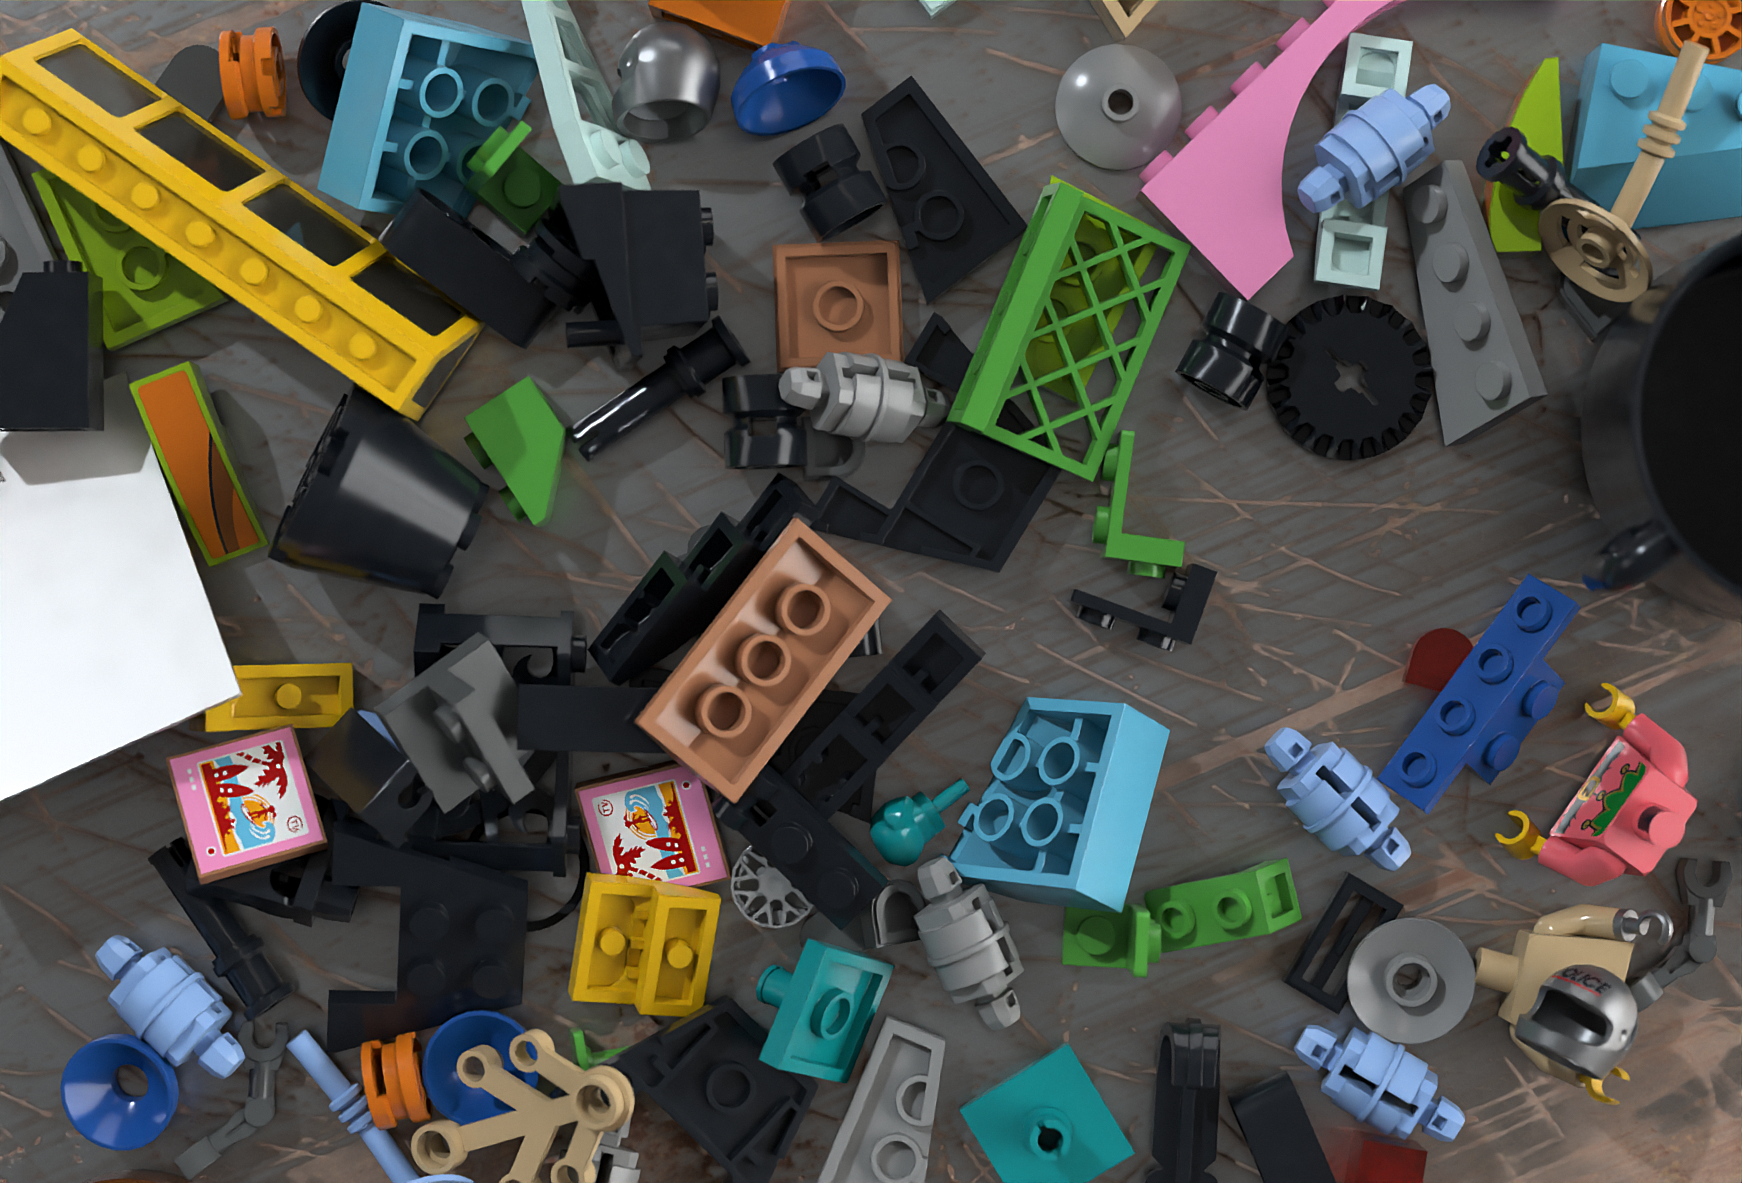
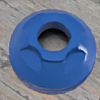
M797 41L784 44L770 43L751 55L750 64L744 68L734 86L731 95V106L735 120L744 132L757 136L783 134L814 122L833 108L844 93L846 79L833 56L823 50L801 45Z
M489 1010L467 1011L454 1016L441 1025L430 1038L422 1062L423 1084L429 1099L437 1110L449 1120L460 1125L516 1110L481 1087L471 1088L465 1085L458 1076L456 1066L457 1060L463 1052L478 1045H488L497 1049L502 1055L504 1070L536 1089L539 1073L537 1071L530 1073L520 1071L514 1066L509 1055L511 1041L516 1036L526 1032V1029L513 1018L500 1012ZM527 1041L526 1050L528 1055L532 1059L537 1060L538 1054L535 1046Z
M109 1034L94 1039L81 1047L68 1061L62 1074L60 1087L63 1107L75 1129L92 1143L115 1151H130L141 1148L155 1140L171 1121L177 1109L179 1097L178 1080L166 1057L162 1058L143 1039L139 1040L136 1036L129 1034ZM134 1065L145 1073L148 1080L146 1095L131 1096L120 1088L117 1081L119 1066Z

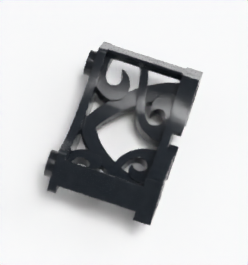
M419 603L413 648L415 678L457 648L450 645H461L477 632L491 641L502 662L506 647L552 648L553 665L548 675L540 677L530 671L528 665L533 654L524 656L517 662L513 675L509 674L518 689L519 684L575 686V673H586L587 635L575 634L574 611L561 610V617L446 614L445 604ZM535 750L522 766L534 789L515 804L493 790V788L487 793H484L479 788L480 799L471 803V794L446 814H443L431 803L408 830V842L412 843V849L447 861L451 855L495 870L553 872V877H566L568 854L580 855L581 816H570L573 751ZM556 759L555 796H553L547 790L534 785L542 778ZM416 777L413 779L412 798L415 792L421 788ZM509 808V817L513 826L517 830L526 833L528 830L524 823L525 813L530 809L543 811L548 822L546 843L501 842L498 815ZM484 823L488 841L441 840V837L453 835Z

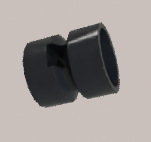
M843 123L836 124L812 135L786 151L772 163L789 195L802 197L804 200L799 211L817 243L831 239L856 226L888 203L870 170L858 169L857 163L861 153ZM834 170L839 178L821 187L818 178Z
M1219 292L1201 323L1206 333L1205 338L1193 339L1175 372L1185 381L1228 405L1247 411L1265 380L1260 371L1261 365L1271 364L1275 361L1291 331L1281 321L1258 307L1230 294Z
M783 374L740 375L722 379L723 415L733 420V427L724 433L725 469H782L808 465L807 430L797 425V417L804 413L806 408L788 404L781 399L779 381ZM777 421V435L754 436L753 422Z

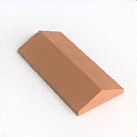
M793 518L634 723L673 760L735 804L892 599L800 519Z

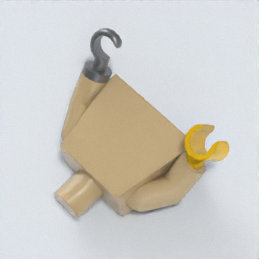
M1581 903L1542 916L1535 924L1533 930L1519 929L1512 955L1480 947L1473 961L1476 974L1474 983H1476V986L1502 992L1498 1016L1510 1022L1511 1040L1541 1071L1577 1088H1584L1586 1086L1588 1094L1594 1100L1615 1106L1620 1102L1605 1096L1602 1091L1603 1080H1596L1567 1068L1538 1053L1514 1037L1519 1014H1527L1531 1010L1537 999L1540 986L1553 973L1571 965L1590 964L1605 968L1625 983L1634 943L1629 941H1632L1636 935H1645L1652 918H1658L1662 924V935L1657 940L1658 944L1665 945L1672 937L1673 922L1670 916L1661 909L1649 908L1638 917L1636 912L1631 909ZM1616 1066L1606 1075L1614 1074L1630 1081L1628 1073Z

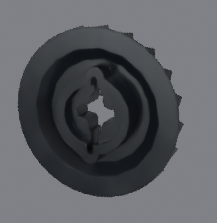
M1339 295L1309 305L1298 312L1286 324L1291 332L1275 361L1267 364V392L1276 418L1285 431L1301 446L1313 453L1336 460L1367 459L1389 451L1401 443L1423 419L1424 411L1432 395L1431 380L1433 367L1430 364L1427 343L1422 340L1413 322L1401 315L1393 305L1379 302L1369 296ZM1326 351L1333 355L1338 362L1343 361L1349 367L1358 362L1364 366L1366 372L1362 374L1360 380L1365 386L1364 391L1370 396L1369 399L1373 404L1362 392L1358 393L1353 388L1346 389L1343 392L1337 389L1334 383L1341 375L1336 368L1337 364Z

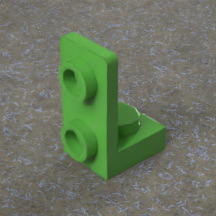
M521 121L510 133L501 126L495 130L466 164L475 174L463 187L521 237L531 229L550 206L559 185H564L518 146L532 130L524 121Z
M1287 857L1266 861L1239 873L1152 889L1144 895L1147 910L1150 912V919H1155V924L1161 925L1160 953L1272 934L1302 920Z
M1124 902L1122 913L1064 906L1061 950L1062 965L1126 968L1133 977L1147 978L1148 963H1159L1161 925L1155 924V919H1150V912L1140 903Z

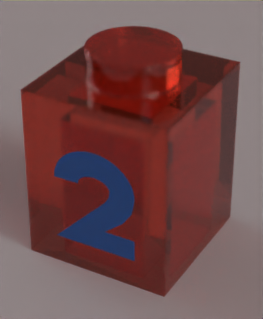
M1353 1130L1344 1183H1423L1428 1151L1415 1140H1403L1398 1137Z

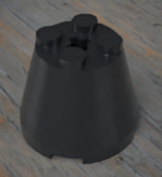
M353 381L348 395L343 394L305 465L306 470L291 501L293 505H288L284 510L271 542L268 557L292 569L422 595L426 594L439 599L451 577L454 565L450 564V561L457 548L466 551L478 530L482 519L478 512L484 503L490 486L481 482L475 474L402 413L396 411Z

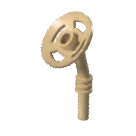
M1687 40L1684 41L1659 107L1655 111H1649L1647 117L1652 121V124H1645L1643 126L1642 132L1647 137L1638 139L1636 145L1641 151L1610 213L1601 207L1583 200L1564 198L1550 203L1540 215L1538 222L1539 235L1551 260L1574 283L1598 297L1614 302H1631L1645 292L1652 284L1653 268L1650 258L1642 243L1630 229L1666 158H1674L1676 151L1671 148V145H1678L1681 140L1677 131H1684L1687 126L1682 118L1710 50L1703 45ZM1562 216L1570 219L1567 232L1571 242H1567L1561 226ZM1581 225L1588 228V230L1584 234L1582 232ZM1637 259L1639 260L1640 265L1639 273L1634 266L1637 262ZM1586 262L1598 268H1616L1619 279L1595 270Z

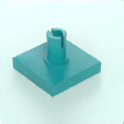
M808 938L793 974L775 964L769 966L758 980L756 987L758 1001L779 1009L759 1060L779 1070L847 1084L895 965L873 955Z
M1067 1041L959 1107V1111L1003 1183H1087L1135 1154Z

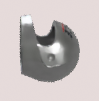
M658 22L639 30L625 46L617 67V74L621 77V85L614 94L612 110L618 131L628 138L652 143L683 140L699 133L707 127L712 118L720 89V64L711 44L703 34L686 24L677 22ZM679 101L688 103L686 110L681 115L664 120L642 119L629 112L638 106L652 102Z
M1590 964L1571 965L1553 973L1540 986L1537 999L1531 1010L1527 1014H1519L1514 1037L1549 1059L1580 1074L1602 1081L1627 1055L1637 1037L1639 1024L1637 1005L1629 987L1614 973L1605 968Z

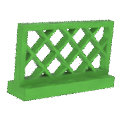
M1059 182L1044 185L946 421L965 430L979 433L1086 481L1093 482L1189 254L1191 245L1083 196V192ZM1083 214L1104 223L1113 246L1112 249L1085 260L1082 259L1074 237ZM1119 230L1137 239L1124 244ZM1149 243L1169 252V257L1160 278L1140 286L1127 251ZM1068 252L1072 265L1060 270ZM1116 256L1129 291L1099 303L1086 268ZM1076 273L1088 308L1058 319L1049 297L1056 280ZM1154 290L1149 305H1147L1143 294ZM1133 299L1141 324L1135 337L1115 345L1103 310ZM1043 311L1048 324L1036 328ZM1092 315L1104 350L1074 362L1061 327ZM1051 332L1064 366L1033 379L1024 354L1030 340ZM1130 348L1126 360L1122 364L1119 353ZM1108 358L1117 380L1110 396L1090 404L1078 370ZM1017 371H1019L1023 383L1011 388ZM1068 375L1080 408L1049 421L1037 387ZM1026 391L1039 425L1019 434H1014L996 426V421L1005 400ZM1105 408L1098 424L1094 412ZM1081 417H1084L1092 438L1083 463L1062 455L1053 429ZM1043 434L1048 448L1028 439Z

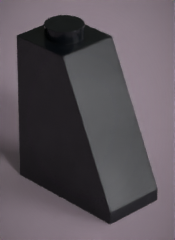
M44 261L43 272L22 273L0 322V432L104 431L103 278L90 272H83V262Z

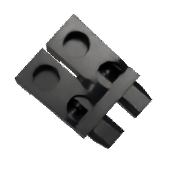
M313 793L327 839L328 849L201 885L192 856L185 875L187 895L212 901L213 897L255 908L269 915L293 919V922L311 928L315 917L350 923L360 893V886L332 885V876L330 874L333 865L334 821H345L359 826V833L378 839L379 832L360 819L350 817L349 805L346 802L333 798L328 800Z

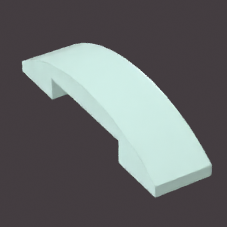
M1349 33L1331 129L1338 125L1350 110H1357L1372 97L1379 96L1389 88L1406 97L1412 41ZM1389 190L1375 201H1370L1363 208L1357 209L1344 199L1330 209L1320 212L1314 283L1373 292L1379 291L1388 227L1384 226Z

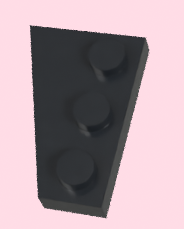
M912 75L861 114L868 140L925 303L929 306L1024 233L1028 225Z

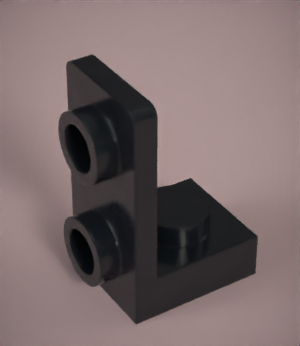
M1192 563L1187 565L1184 575L1173 572L1161 604V608L1171 611L1167 622L1078 589H1071L1067 602L1080 606L1076 616L1078 619L1108 630H1112L1115 621L1119 620L1140 628L1136 640L1172 652L1176 642L1185 645L1192 644L1217 571Z

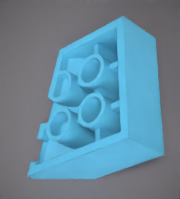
M362 2L317 190L356 209L396 215L415 189L420 187L436 196L464 218H467L477 199L463 188L475 174L466 164L499 126L506 130L513 118L520 121L531 102L525 95L539 72L532 42L463 22Z
M1601 43L1585 58L1564 165L1565 178L1591 199L1597 201L1608 212L1611 211L1641 151L1636 144L1639 138L1647 137L1642 132L1643 126L1645 124H1652V121L1647 116L1649 111L1658 109L1678 59L1677 57ZM1704 63L1682 118L1687 126L1684 131H1677V134L1681 137L1680 143L1678 145H1671V148L1676 151L1674 158H1666L1631 227L1632 229L1666 225L1676 226L1742 217V70ZM1562 226L1565 238L1569 239L1567 229Z
M1027 697L990 763L994 774L978 804L975 805L968 802L957 823L965 828L950 855L946 856L940 853L938 858L944 856L953 864L963 881L961 884L973 886L983 883L988 892L1023 902L1122 913L1170 729L1126 703Z

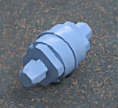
M1430 84L1419 88L1407 97H1403L1392 88H1389L1379 96L1372 97L1357 110H1350L1346 113L1342 121L1327 132L1321 141L1314 145L1318 167L1314 168L1300 182L1297 189L1299 200L1303 206L1315 214L1326 211L1346 199L1359 209L1363 208L1370 201L1378 199L1393 186L1398 187L1407 179V175L1420 166L1435 151L1431 130L1448 116L1451 109L1450 98L1446 91L1436 84Z
M1283 727L1276 731L1264 747L1268 758L1280 772L1289 771L1276 790L1287 800L1285 806L1304 824L1303 828L1308 833H1313L1331 851H1338L1343 857L1358 856L1365 851L1364 856L1380 869L1396 871L1411 855L1410 846L1396 827L1387 828L1398 815L1400 809L1390 800L1391 793L1372 775L1373 771L1368 766H1363L1347 749L1343 747L1339 749L1333 742L1317 744L1309 750L1312 743L1298 731L1288 727Z
M121 935L109 938L95 955L99 967L112 981L117 979L121 981L109 995L107 1001L117 1010V1015L136 1033V1038L139 1040L143 1039L162 1058L166 1057L175 1067L198 1055L200 1058L197 1063L212 1076L221 1079L230 1076L244 1061L245 1055L242 1047L229 1032L222 1034L219 1031L231 1018L233 1012L223 1003V998L204 980L205 976L201 972H195L178 954L173 955L165 947L142 957L144 950L129 938Z
M1319 1025L1306 1026L1295 1045L1294 1051L1303 1062L1316 1071L1321 1066L1327 1069L1320 1091L1332 1098V1104L1355 1116L1354 1120L1360 1124L1365 1122L1387 1136L1393 1133L1406 1140L1418 1122L1423 1125V1133L1439 1141L1452 1142L1465 1122V1115L1457 1105L1441 1095L1438 1100L1433 1098L1438 1087V1075L1428 1070V1063L1405 1051L1403 1045L1399 1043L1395 1045L1372 1031L1366 1034L1353 1027L1344 1043L1341 1044L1336 1041L1337 1034Z

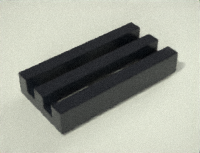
M1346 871L1283 976L1282 981L1339 1015L1349 999L1347 992V970L1332 995L1322 990L1373 903L1383 907L1369 933L1382 924L1395 920L1404 905ZM1353 891L1361 894L1311 981L1304 980L1302 978L1351 894Z

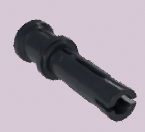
M1505 127L1495 132L1479 152L1476 162L1478 174L1489 182H1500L1513 192L1515 202L1526 210L1544 211L1550 203L1560 198L1579 199L1604 209L1597 201L1591 199L1565 178L1566 173L1560 161L1550 155L1541 156L1527 145L1525 134L1514 127ZM1503 151L1510 154L1507 159L1501 156ZM1562 216L1561 225L1567 229L1570 219ZM1581 225L1582 232L1584 234L1588 230V228ZM1631 228L1630 230L1641 242V236Z
M720 315L711 320L712 327L686 346L679 348L673 345L667 349V354L663 356L665 364L574 425L566 427V431L574 444L594 430L599 432L598 435L581 445L578 449L588 462L685 394L691 399L695 396L699 398L706 393V385L736 364L745 367L751 363L747 353Z
M179 837L170 842L171 846L169 848L165 845L151 855L148 861L155 867L216 958L212 961L214 973L218 978L226 977L246 1007L243 1014L248 1022H251L293 994L296 988L292 982H283L263 953L266 944L262 938H257L255 934L248 936L223 899L213 897V900L209 901L187 895L185 875L192 859V853L186 846L184 838Z

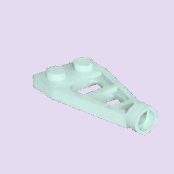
M521 0L553 128L574 184L622 182V190H651L646 174L650 172L648 158L636 140L628 138L618 131L612 110L613 97L567 0ZM574 92L581 95L594 124L581 119Z

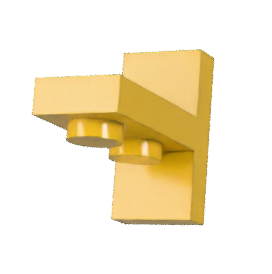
M353 663L231 666L241 693L190 715L189 730L201 732L274 729L292 723L294 728L333 727L350 707L354 709Z

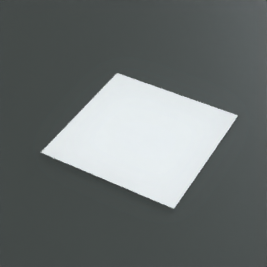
M126 371L104 380V431L0 432V803L243 695L157 454L130 390L129 383L131 382Z

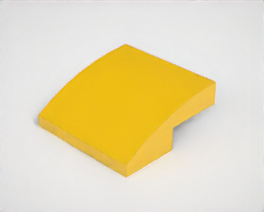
M586 872L568 993L572 1001L635 1004L640 1015L686 1017L704 1006L721 904L719 894L645 878Z

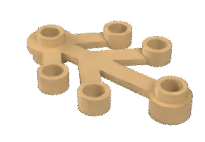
M531 1029L516 1036L511 1041L509 1047L510 1059L520 1071L527 1073L537 1071L569 1094L550 1099L504 1070L496 1050L488 1045H478L459 1056L456 1066L459 1078L465 1085L471 1088L481 1087L516 1110L465 1125H460L448 1118L434 1120L420 1127L413 1135L411 1142L412 1156L416 1164L424 1172L431 1175H440L460 1166L465 1161L468 1151L525 1136L510 1173L503 1176L499 1183H515V1180L520 1183H542L538 1175L559 1126L577 1121L578 1124L566 1156L555 1162L552 1166L550 1173L551 1182L574 1183L567 1173L569 1165L577 1171L578 1183H594L596 1171L592 1159L603 1133L622 1127L630 1119L635 1103L632 1087L627 1078L612 1067L601 1065L587 1071L582 1070L554 1052L553 1041L546 1032L540 1029ZM527 1041L535 1046L538 1054L537 1060L532 1059L528 1055L526 1050ZM475 1057L484 1065V1076L480 1075L474 1067ZM601 1089L607 1094L610 1107L602 1101L600 1096ZM442 1136L447 1140L450 1151L444 1146Z

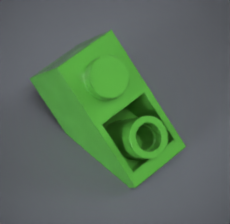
M527 376L464 417L473 431L465 436L464 440L484 470L494 464L505 480L507 486L498 492L515 519L520 523L529 517L534 526L541 528L551 521L569 435L536 382Z

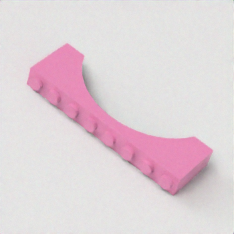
M1321 0L1328 9L1311 25L1303 17L1300 18L1275 43L1282 53L1266 69L1257 61L1250 66L1230 87L1237 97L1220 113L1212 105L1209 106L1184 131L1191 141L1174 158L1165 149L1139 174L1138 177L1146 185L1139 191L1135 199L1172 237L1191 245L1189 254L1228 294L1247 302L1294 256L1286 231L1282 206V170L1290 126L1299 102L1312 77L1329 55L1348 38L1350 32L1354 33L1378 15L1409 0Z

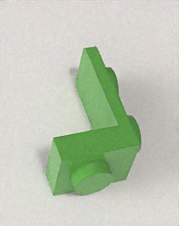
M1121 430L1117 436V443H1109L1102 460L1100 480L1111 481L1108 507L1098 505L1096 507L1092 543L1103 545L1101 559L1128 562L1126 574L1165 579L1166 568L1178 569L1182 567L1185 542L1121 533L1135 431Z

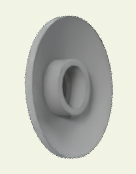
M1127 44L1101 46L1079 57L1064 74L1055 100L1057 125L1068 147L1088 164L1110 171L1136 169L1153 161L1173 140L1178 130L1182 113L1180 90L1169 68L1149 51ZM1115 93L1126 94L1132 102V109L1123 115L1112 112L1108 105L1109 97Z
M1401 918L1389 921L1375 928L1359 943L1350 959L1347 970V992L1356 1015L1372 1032L1396 1043H1425L1447 1034L1460 1023L1468 1012L1475 994V967L1470 953L1463 942L1445 926L1423 918ZM1412 965L1419 969L1418 978L1413 983L1401 984L1397 981V973L1402 967Z

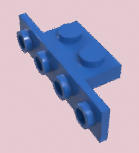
M1528 573L1377 780L1426 814L1431 812L1464 766L1472 774L1491 785L1500 771L1507 769L1514 762L1519 753L1520 744L1536 722L1547 716L1556 704L1558 693L1565 682L1543 658L1580 610V605Z

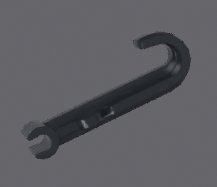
M1187 1018L1185 1023L1166 1022L1161 1029L1156 1060L1151 1155L1163 1168H1157L1149 1172L1144 1179V1183H1218L1215 1176L1204 1170L1216 1160L1220 1098L1221 1025L1202 1024L1200 1018Z

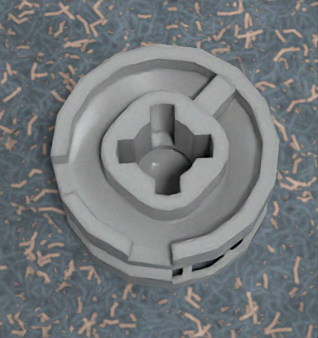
M751 845L743 851L732 870L730 888L734 903L745 918L760 927L779 929L795 925L810 913L814 905L755 847Z

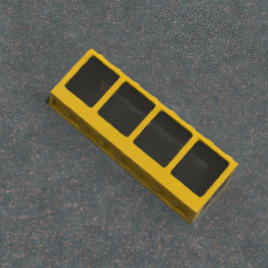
M73 28L0 55V136L396 411L417 422L421 419L486 323L398 260L378 239Z

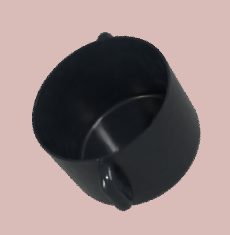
M1742 233L1666 271L1657 277L1645 292L1624 309L1608 332L1596 355L1587 382L1581 422L1582 457L1587 482L1599 514L1613 537L1584 562L1581 569V578L1585 586L1591 592L1599 595L1625 592L1649 578L1655 585L1683 603L1710 615L1742 623Z

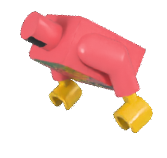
M1602 683L1601 686L1612 694L1611 706L1606 711L1599 712L1586 702L1584 705L1585 711L1589 716L1611 730L1622 728L1624 730L1623 737L1618 735L1548 833L1551 836L1548 839L1544 838L1531 819L1522 811L1517 810L1509 811L1507 815L1517 826L1523 829L1522 832L1511 839L1495 833L1496 839L1514 858L1525 860L1537 855L1539 864L1584 886H1596L1620 877L1622 874L1645 876L1650 873L1665 851L1676 846L1682 840L1685 834V823L1696 809L1698 802L1685 788L1689 780L1687 754L1684 747L1644 713L1636 716L1632 699L1609 683Z

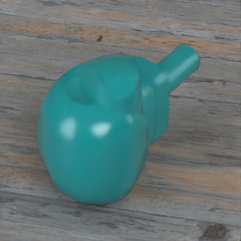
M962 778L958 779L931 801L925 794L919 791L911 798L909 796H902L884 803L871 818L869 832L876 849L889 864L903 867L914 864L918 860L923 846L935 837V834L946 828L939 814L970 791L966 782Z

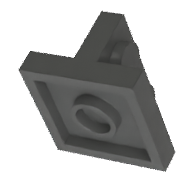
M477 632L374 708V711L400 753L418 769L415 777L421 787L427 785L433 791L431 803L443 814H446L479 788L484 793L493 788L513 804L534 789L517 760L529 751L517 750L519 689L491 641L481 633Z

